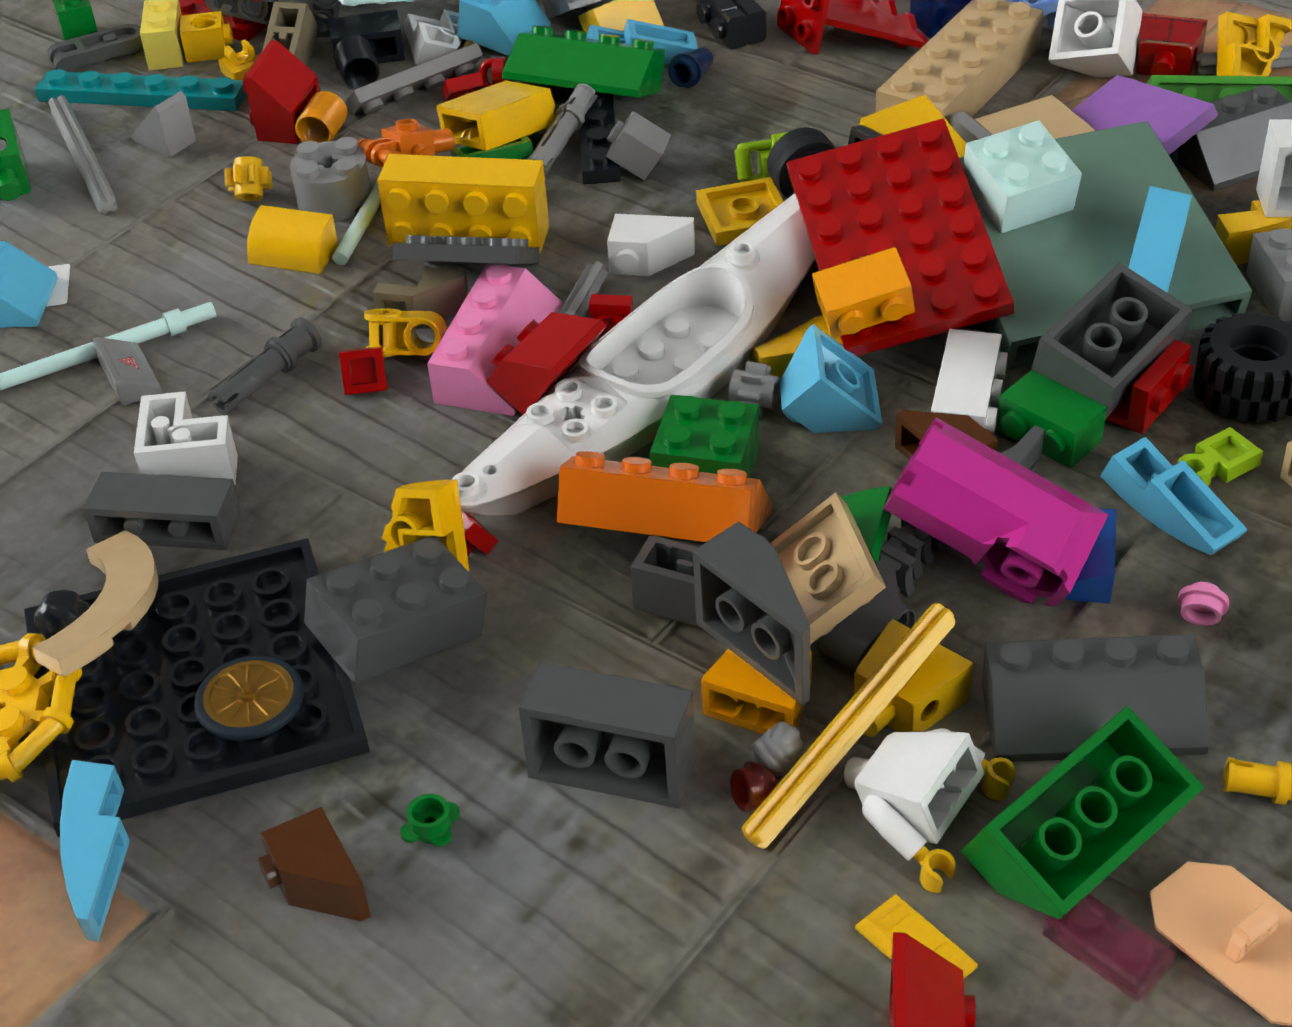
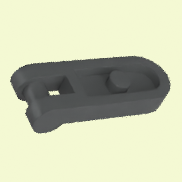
M125 24L57 42L48 48V57L55 69L75 72L76 68L80 66L102 64L107 59L120 55H134L143 47L140 37L141 27L136 24Z

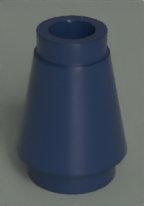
M704 47L675 55L671 59L668 68L671 81L678 87H694L713 64V55L709 49Z

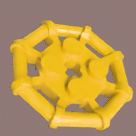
M27 633L21 640L0 645V666L15 662L13 667L0 670V781L9 779L11 782H15L22 778L23 770L60 733H68L74 724V720L70 715L76 682L82 676V668L65 677L49 669V672L36 679L34 675L39 670L41 664L37 663L32 647L46 640L41 634ZM50 697H52L51 705H50V707H48V706H49ZM29 731V736L20 743L19 740Z

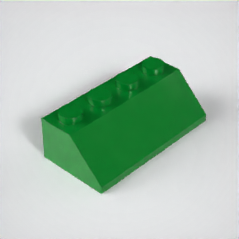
M533 25L532 31L520 32L503 69L502 79L573 89L578 84L584 83L591 86L595 92L639 98L661 92L665 49L655 48L654 41L633 39L632 44L620 43V36L599 34L598 40L586 38L587 32L565 30V35L553 34V27Z
M1127 705L987 824L961 852L998 894L1056 919H1061L1205 787Z

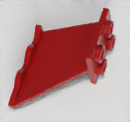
M781 0L777 11L776 25L812 54H819L825 25L893 41L900 48L908 46L922 48L928 42L924 34L917 29L915 17L911 12H904L900 16L897 14L894 0Z

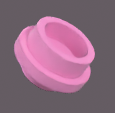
M1196 582L1182 588L1177 599V603L1181 608V616L1188 622L1201 626H1211L1219 623L1222 616L1227 613L1230 602L1228 596L1219 587L1209 582Z

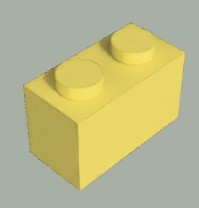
M144 0L140 37L149 71L183 67L184 49L180 36V16H182L179 0Z

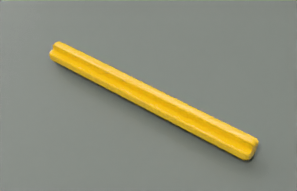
M934 603L925 611L742 826V832L751 844L759 849L767 848L955 626L954 614L950 609L945 608L940 603Z

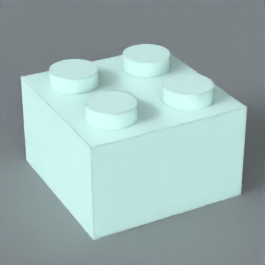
M1040 120L966 143L962 167L977 203L1001 234L1074 210L1082 173Z

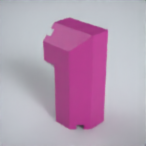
M936 417L918 445L920 446L902 471L887 499L884 509L968 556L975 566L981 560L985 566L981 573L985 581L1020 602L1032 604L1036 596L1048 597L1045 605L1057 607L1070 594L1109 514Z

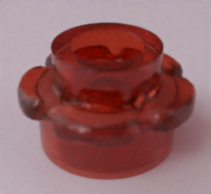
M753 761L746 762L743 768L736 769L731 774L730 788L732 797L737 807L744 812L757 809L777 786L773 773L769 769L764 768L762 764L754 763Z

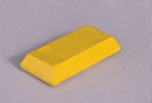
M897 894L893 895L855 925V929L890 960L892 956L893 932L908 934L962 969L963 979L978 968V964Z

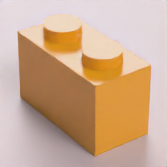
M896 247L812 273L817 301L832 338L845 334H854L861 329L886 321H895L905 315L915 313L912 286Z

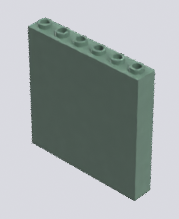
M1148 121L1055 139L1082 173L1074 210L1001 234L976 201L1014 301L1015 313L981 322L986 333L1002 334L1000 352L1008 353L1007 370L1033 365L1040 338L1119 262L1126 267L1129 266L1150 186L1192 195L1168 294L1193 309L1185 332L1206 328L1210 323H1216V319L1223 316L1232 317V314L1235 313L1245 314L1252 289ZM960 157L959 159L963 166L964 157Z

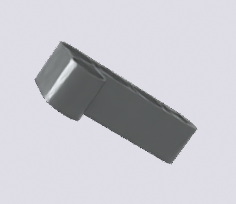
M204 0L206 6L214 12L222 11L224 15L269 25L274 2L307 3L319 25L317 38L329 37L331 35L329 18L338 17L341 6L339 0H260L261 2L253 0ZM317 14L326 15L328 18H321Z

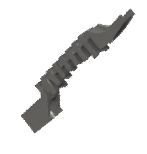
M1034 425L1017 444L1000 453L1034 472L1041 461L1044 429ZM901 519V529L895 526L887 533V542H883L876 565L886 588L878 593L868 604L861 606L838 623L831 632L821 636L818 639V651L855 673L861 661L892 619L912 628L916 618L915 611L901 603L899 592L907 597L916 591L913 579L918 580L923 575L921 562L925 565L931 563L934 560L932 548L941 552L947 547V544Z

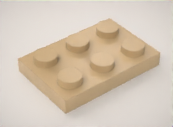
M836 492L771 542L810 625V645L821 636L831 632L838 623L861 606L868 604L878 593L886 588L848 504Z

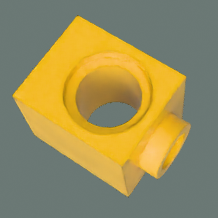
M222 11L180 16V36L187 63L226 57L224 48L229 44H233V35L230 23L224 24Z

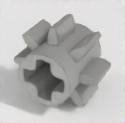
M747 361L745 371L735 369L732 374L729 386V401L758 404L759 417H762L764 408L774 409L777 404L780 392V377L770 375L772 368L768 364Z

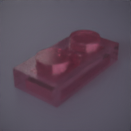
M1089 893L1061 919L1049 916L1044 922L1043 935L1136 1002L1172 967L1175 955L1173 951Z

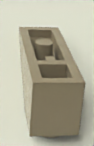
M274 2L263 50L270 40H277L307 66L313 54L319 28L307 3Z

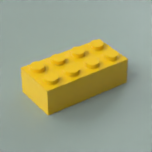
M406 154L388 155L377 179L388 246H393V243H406V235L528 239V247H539V253H541L549 229L543 160Z

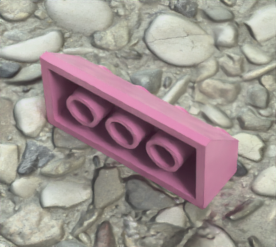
M486 263L427 363L434 404L515 416L517 409L486 382L496 369V366L491 362L508 343L514 348L520 343L517 336L533 319L540 324L551 312L559 313L564 303L526 268L513 267L501 263Z

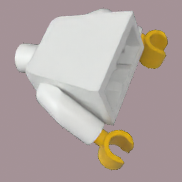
M938 728L927 732H893L886 736L870 759L853 757L847 762L844 770L845 784L847 787L857 790L863 805V815L867 821L905 859L909 861L913 857L922 866L919 879L921 885L931 893L941 892L943 886L942 878L932 869H939L947 877L953 879L956 865L955 859L950 852L943 849L930 851L924 844L926 842L932 844L939 842L981 779V790L985 796L991 800L1003 801L1006 799L1016 775L1015 767L1009 759L999 757L989 762L984 758L985 752L973 745L969 733L952 732L946 728Z

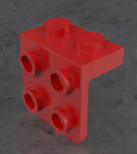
M1175 339L1132 386L1131 394L1106 420L1143 434L1187 386L1193 371V366L1188 364L1191 345Z

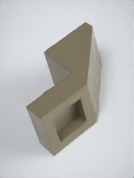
M426 267L417 286L377 283L372 293L375 309L433 311L442 316V318H446L459 311L469 291L465 270ZM425 324L416 325V329L422 328V327H424V326H426V325H425Z

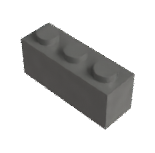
M116 472L100 473L83 508L94 542L99 543L127 530L138 536L149 546L217 550L227 549L241 515L233 479Z

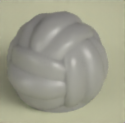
M781 720L748 747L753 767L761 770L766 775L775 777L785 776L804 754V742L800 737L799 729L786 722H781Z

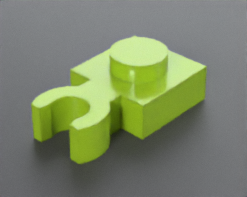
M1229 427L1197 443L1194 454L1183 455L1178 459L1177 464L1184 460L1201 480L1209 486L1211 479L1215 476H1218L1227 483L1260 466L1263 451Z

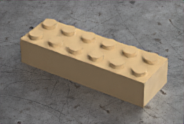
M972 0L876 90L875 113L925 94L948 122L950 121V114L964 111L972 118L1040 49L1043 10L1030 7L1029 4L1024 2Z

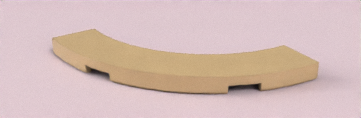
M127 530L86 549L90 563L98 567L106 575L103 590L90 608L77 620L57 634L32 647L37 663L65 677L108 651L114 645L112 638L121 630H132L146 614L155 599L159 576L152 552L147 544Z

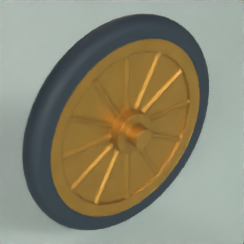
M269 656L242 657L221 665L203 680L195 696V713L201 725L218 737L237 741L257 739L279 730L296 715L303 701L304 687L298 672L291 665L280 659Z

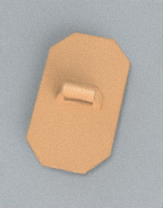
M1188 861L1150 891L1155 929L1271 1024L1292 1026V912L1234 867L1228 865Z

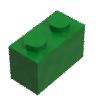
M1031 370L999 396L997 431L1019 442L1036 425L1044 429L1042 454L1072 468L1102 442L1107 406Z

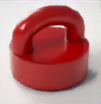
M508 57L490 58L482 62L479 72L484 84L483 88L492 86L487 75L489 68H491L493 85L506 80L514 82V80L502 79V72Z

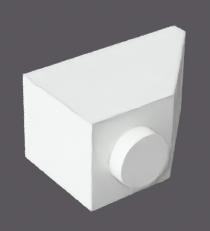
M615 214L607 240L609 274L651 276L695 254L694 217Z

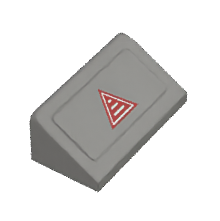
M101 337L92 338L98 360L121 406L141 401V396L163 393L138 343Z

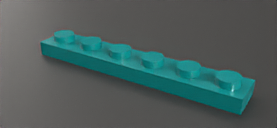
M62 69L47 71L35 88L38 101L49 102L51 98L57 99L62 95L68 99L69 103L155 107L182 91L186 96L189 109L237 111L247 95L243 91V80H232L228 77L208 79L198 78L193 75L165 77L162 74L144 76L131 75L127 72L102 74L96 71H86L81 73L66 72Z

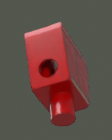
M1142 13L1135 56L1136 72L1140 75L1149 76L1191 75L1195 68L1196 56L1203 54L1208 20Z

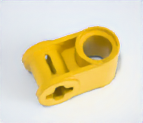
M389 308L364 311V319L369 321V345L365 348L383 346L384 357L430 355L435 351L447 331L446 322L442 316L433 311H401ZM425 324L431 327L435 335L434 341L425 342L421 340L416 334V325Z

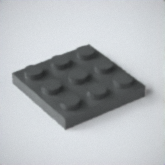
M406 235V243H393V260L531 264L539 263V247H528V239Z

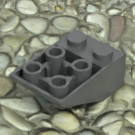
M759 529L756 533L764 536L770 543L777 538V533ZM650 535L630 566L633 608L698 626L696 624L693 550L706 542Z

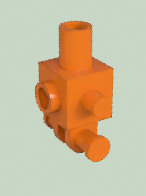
M416 119L395 121V126L381 128L382 138L373 140L362 138L357 142L366 155L367 162L383 168L389 154L435 156L436 153L451 151L455 147V138L449 128L433 131L431 128L418 124Z

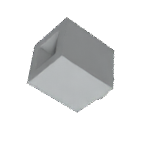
M632 111L625 123L618 120L608 135L607 140L612 142L606 157L645 181L662 157L671 134Z

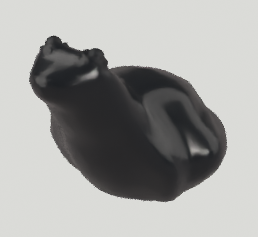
M52 591L42 599L39 607L36 609L34 622L39 632L47 640L77 620L90 608V605L81 600L75 591Z

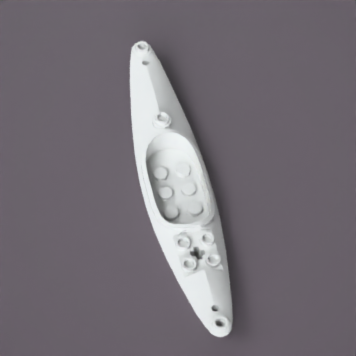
M795 193L701 266L667 284L620 321L582 355L578 366L559 381L537 403L530 405L523 416L474 459L461 473L456 474L452 479L458 480L461 511L479 515H516L558 495L560 466L572 456H576L577 452H599L605 455L604 460L620 462L623 458L630 456L654 441L670 395L711 399L730 382L734 370H741L747 361L751 359L752 349L765 342L815 261Z

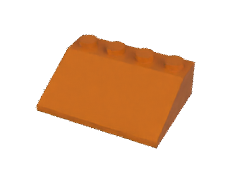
M592 451L577 452L576 456H572L560 466L556 523L707 542L738 521L754 533H757L772 513L773 503L760 479L746 478L747 473L738 469H720L717 471V474L699 472V467L690 463L670 464V468L651 466V460L641 457H626L622 459V462L604 460V454Z

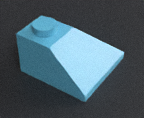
M811 325L806 330L779 382L783 413L790 421L802 424L813 433L877 430L883 423L874 369L853 353L845 350L844 346L816 325Z

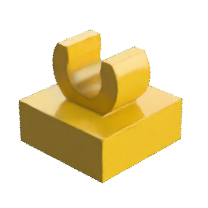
M245 39L241 40L243 47L241 52L235 53V50L227 45L224 48L226 57L218 59L221 72L232 80H243L245 73L249 71L258 57L253 46Z

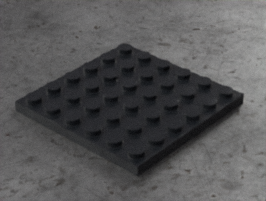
M308 538L158 575V589L155 599L138 624L132 630H121L112 638L114 645L108 651L81 667L82 676L76 682L70 715L74 720V724L68 733H60L43 750L52 824L57 837H60L63 792L72 760L115 766L124 788L116 817L124 820L370 752L348 675L304 623L307 579L319 575ZM102 590L79 596L81 600L89 603L91 606ZM39 605L24 609L27 633L41 634L34 622V615ZM247 656L274 657L291 665L301 677L304 696L296 715L279 730L261 738L237 741L218 737L207 731L199 722L195 713V696L203 680L216 668L232 660ZM41 665L34 677L39 679L49 672V669ZM50 697L49 706H48V707H50V705H51L52 697Z

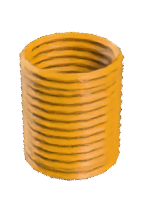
M329 91L315 93L296 120L295 130L299 139L302 142L316 141L317 143L333 141L347 118L348 111L344 101L338 95Z

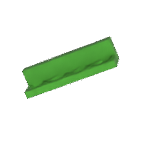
M1152 75L1147 81V84L1208 103L1223 99L1225 96L1252 90L1261 85L1274 87L1279 93L1292 101V77Z

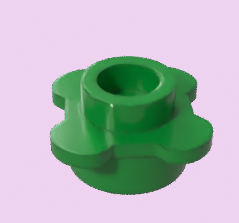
M437 794L418 796L407 807L406 815L408 822L400 828L401 838L407 843L421 841L432 844L435 847H443L449 844L452 840V833L450 831L452 824L460 817L459 807L453 802H447L445 798Z

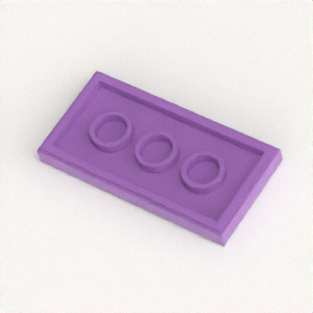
M1116 75L1071 110L1095 129V131L1148 121L1168 155L1218 116L1215 105L1121 75Z

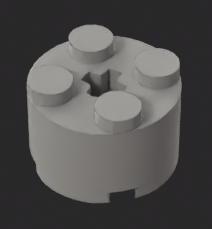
M342 137L336 141L320 143L304 141L300 143L296 148L297 154L294 155L290 162V172L298 210L333 215L334 222L356 216V209L363 205L372 190L366 155L358 146L357 140L352 137Z

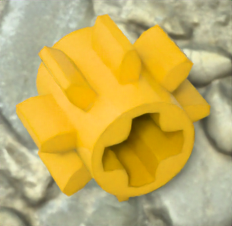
M251 156L238 157L234 159L233 168H225V187H228L229 192H234V198L237 200L259 201L263 199V190H272V172L269 171L268 166H263V160Z

